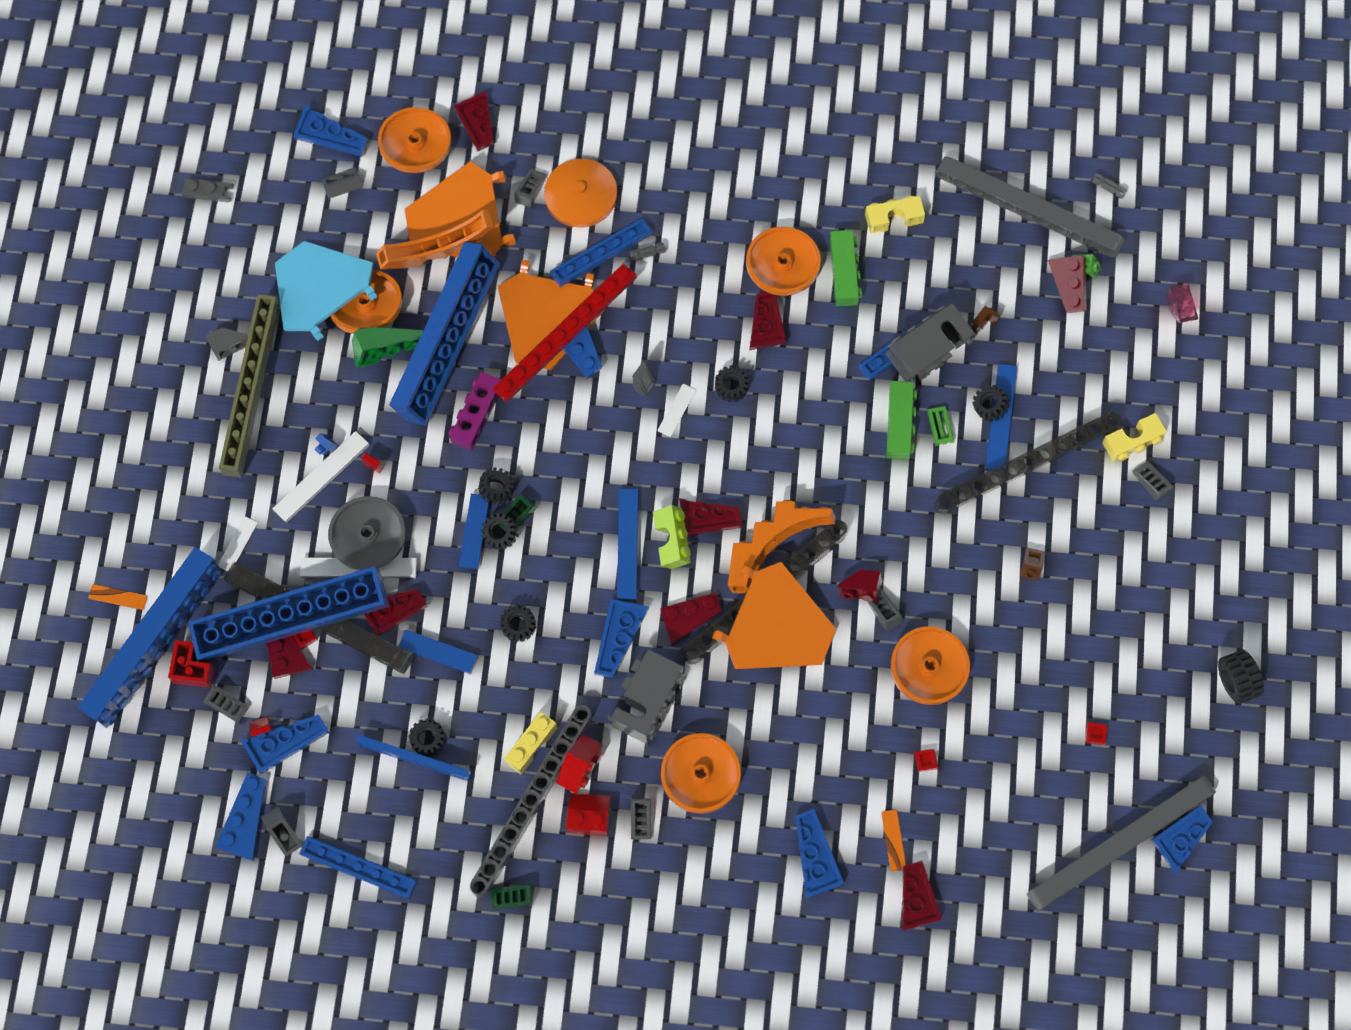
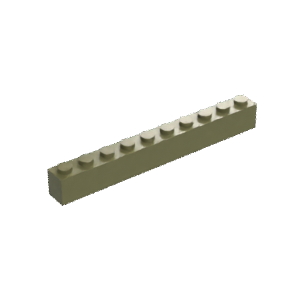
M257 294L219 464V469L224 476L239 478L243 476L280 308L276 296Z

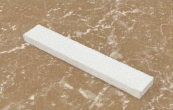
M355 431L272 509L287 523L369 447V443Z
M301 558V578H337L360 571L347 567L337 558ZM395 558L388 565L379 568L382 578H416L417 559Z

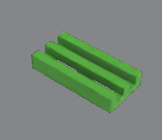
M946 406L927 409L935 446H939V444L945 445L949 442L954 443ZM940 411H942L948 438H945L943 426L939 414ZM932 413H935L941 439H938Z

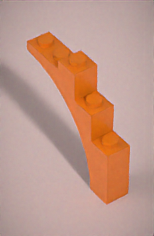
M481 210L464 223L429 237L383 245L376 252L380 269L420 267L428 259H444L454 251H460L464 242L482 243L481 237L493 228V221L489 211Z
M776 501L774 522L768 520L755 522L752 543L747 541L733 543L728 587L731 592L747 593L752 579L739 574L742 566L744 567L745 565L754 571H758L768 554L791 535L815 526L835 524L836 517L833 510L827 507H820L819 509H811L809 507L798 508L795 501Z

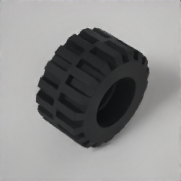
M1242 649L1219 658L1218 671L1226 692L1234 702L1242 704L1263 695L1264 682L1256 661L1246 650Z

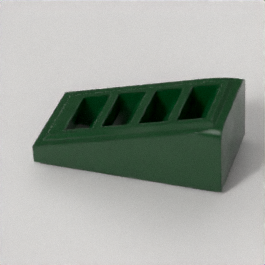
M520 494L503 514L507 516L513 514L517 518L516 526L519 527L537 509V506L525 495ZM522 503L527 506L526 509L521 506ZM517 508L522 512L521 515L515 511ZM498 524L506 532L505 525Z
M530 885L490 890L492 910L532 907ZM524 891L525 901H521L520 892ZM513 892H516L517 902L513 903ZM501 893V904L497 905V894ZM505 893H508L509 903L505 904Z

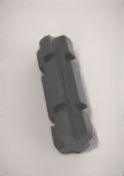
M1100 173L1094 176L1093 183L1100 184L1103 189L1112 194L1115 193L1118 198L1123 199L1126 195L1127 189L1122 186L1118 187L1117 183L1107 177L1103 178L1104 176Z
M661 242L657 243L656 246L650 245L639 248V251L637 249L630 251V258L632 261H637L639 258L644 259L655 256L656 253H665V245Z

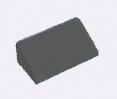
M356 168L322 179L328 198L362 188Z

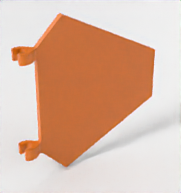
M470 161L405 208L409 241L449 230L474 217L481 210H488L493 221V228L481 237L482 243L480 244L493 257L496 256L503 245H515L514 234L501 237L493 183L506 182L503 171L490 175ZM454 251L450 256L458 257L460 251Z
M522 260L520 273L497 286L515 363L521 362L594 292L592 290L595 281L594 274H586L584 286L567 283L559 287L555 280L528 275L531 266L529 264L530 261ZM605 309L589 325H587L588 329L597 320V318L605 311ZM563 349L543 369L552 371L566 355Z
M782 562L759 571H754L745 565L744 567L742 566L739 574L751 578L752 581L729 635L717 630L712 636V639L726 644L734 668L752 669L822 665L836 631L834 625Z

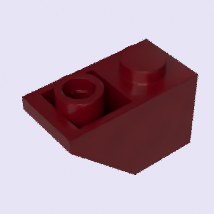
M859 570L838 584L840 597L845 599H862L867 602L878 601L882 585L881 572Z

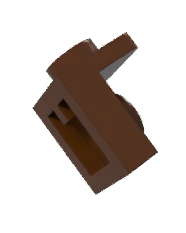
M984 306L972 321L971 329L975 333L980 328L983 330L988 321L996 325L1000 315H998L995 309Z
M1026 547L1020 577L1039 580L1044 562V551Z

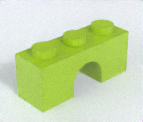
M670 505L653 511L655 530L664 533L669 532L670 534L668 543L658 548L661 566L674 569L691 563V552L687 542L688 533L685 529V515L682 508Z

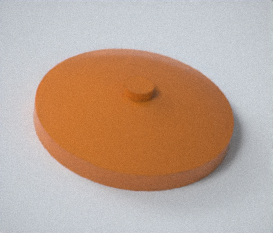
M411 107L393 113L384 121L379 130L378 145L382 157L393 168L407 173H421L437 167L444 161L450 151L451 134L447 123L440 115L429 109Z
M589 159L570 160L559 165L549 175L544 188L545 202L549 212L559 222L577 228L590 227L603 221L614 209L617 201L616 182L611 172L596 161Z
M773 227L761 232L753 239L747 251L746 267L752 281L762 290L780 296L794 295L807 289L817 278L821 261L820 252L816 243L806 233L792 227Z
M373 270L370 286L378 297L371 301L365 292L360 293L331 315L335 325L343 331L352 334L360 328H386L397 318L402 307V294L399 285L391 276L384 272Z
M926 626L911 630L899 640L891 656L890 668L896 686L906 697L920 704L938 705L953 699L963 689L969 677L970 661L966 648L955 635L939 627Z
M698 733L685 736L668 749L662 761L661 781L665 793L675 805L691 813L704 814L719 810L731 801L740 784L741 769L736 753L728 743L714 735Z

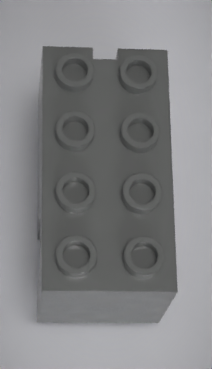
M953 303L948 307L945 304L936 310V313L932 316L930 314L924 318L919 325H914L907 330V333L903 336L900 335L888 345L889 350L885 354L905 382H910L917 376L920 380H923L930 375L932 370L939 369L946 360L952 357L950 353L952 349H957L965 343L968 344L967 346L973 343L971 337L974 335V332Z
M647 650L642 661L635 660L631 667V670L635 672L633 677L627 676L621 686L626 689L623 696L627 697L625 704L645 715L643 717H636L617 707L612 717L611 714L607 717L612 722L613 728L647 745L650 740L653 741L658 732L656 730L658 724L664 722L668 705L672 706L676 698L677 688L681 689L685 681L683 666L651 650Z

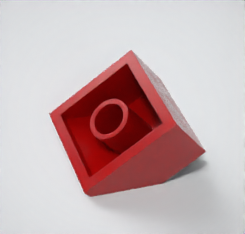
M571 793L567 812V833L607 836L611 796Z

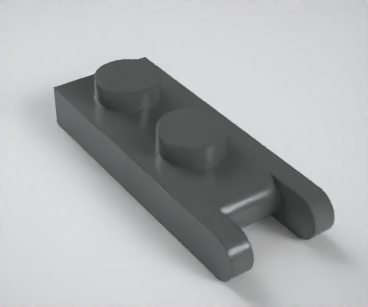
M185 178L182 196L183 198L231 202V197L225 196L226 189H233L234 184Z

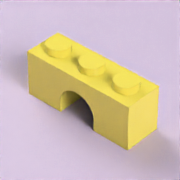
M907 196L901 200L892 199L886 203H872L866 206L865 217L870 234L888 231V218L891 216H900L904 220L906 227L924 223L925 212L920 196Z
M1156 413L1139 420L1136 426L1140 436L1138 438L1128 437L1123 429L1105 436L1102 443L1113 462L1117 460L1124 461L1130 457V454L1134 452L1141 453L1147 449V446L1151 444L1155 446L1164 441L1167 431Z
M540 711L505 756L506 764L522 775L534 760L533 757L538 748L543 743L546 744L558 729L556 722Z

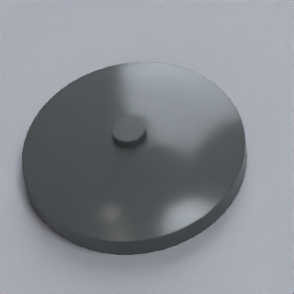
M372 496L355 498L342 505L332 517L328 529V540L334 555L341 563L355 570H363L373 566L379 569L388 565L399 555L406 538L405 523L398 509L390 502Z

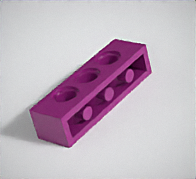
M483 372L480 373L479 377H475L472 384L473 389L471 393L466 395L464 401L466 404L463 409L459 410L455 426L452 425L450 428L449 436L452 444L473 451L499 397L493 392V387L501 379ZM481 392L487 393L484 397L478 396ZM472 409H479L477 413H471ZM467 424L471 425V428L468 430L462 429Z

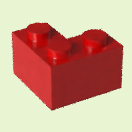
M175 640L168 679L173 684L212 688L214 667L210 663L197 662L193 642Z
M582 734L567 752L556 784L576 794L581 788H585L590 779L587 777L588 773L592 772L595 763L598 764L602 758L603 753L600 751L603 744Z

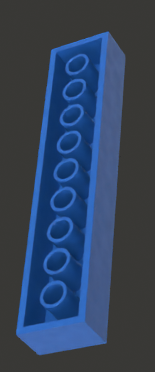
M464 242L390 401L389 406L410 423L427 425L500 266V263L481 244Z
M194 547L79 704L78 708L105 728H108L109 725L116 721L118 712L127 706L129 697L139 689L142 679L150 674L153 664L161 659L166 646L174 641L177 631L185 626L187 617L190 613L195 612L198 602L208 594L211 584L219 579L222 569L214 558Z
M373 566L189 621L188 624L197 660L205 662L390 606L381 571Z

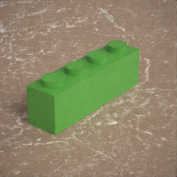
M853 230L830 232L836 307L858 305V300L862 298L861 287H858L857 283L860 281V270H856V265L859 264L858 253L855 254L854 248H857V237H853Z
M891 381L886 458L909 460L910 453H914V442H911V435H915V424H912V418L916 416V407L913 406V400H916L917 389H913L914 382Z

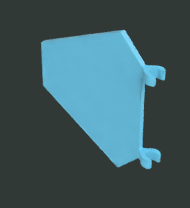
M306 241L276 261L275 269L284 330L310 331L315 339L319 341L324 336L320 333L321 331L317 325L362 292H365L371 301L378 296L374 293V289L370 286L374 268L373 262Z

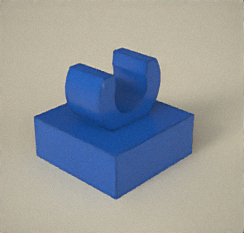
M319 433L315 438L320 443L315 448L319 455L323 454L325 456L329 451L334 452L339 447L327 434Z

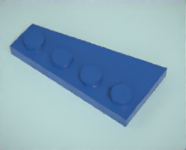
M307 105L304 107L293 135L296 140L363 157L368 144L366 137L341 126L335 120L332 121L326 118L320 112L313 111Z
M610 600L594 675L614 679L649 606Z
M316 715L294 722V724L286 727L282 726L276 728V730L249 739H243L241 742L259 773L263 774L330 732L321 717Z
M250 773L246 774L217 841L216 848L254 862V850L257 843V832L260 825V814L267 783L266 779Z
M812 809L796 815L795 820L806 899L843 886V879L815 810Z

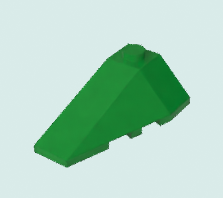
M371 327L367 329L360 328L354 331L352 346L356 368L379 363V359L390 355V358H392L403 349L406 351L415 349L423 330Z

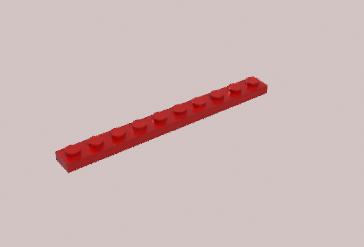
M622 264L493 387V392L507 403L637 278V274Z

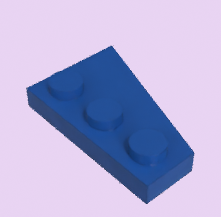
M586 326L563 351L586 379H589L601 370L602 366Z
M1199 805L1151 839L1174 873L1179 871L1182 863L1188 858L1194 846L1212 824V820L1203 807Z

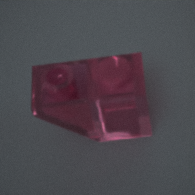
M1189 284L1170 288L1166 298L1173 317L1179 323L1198 320Z

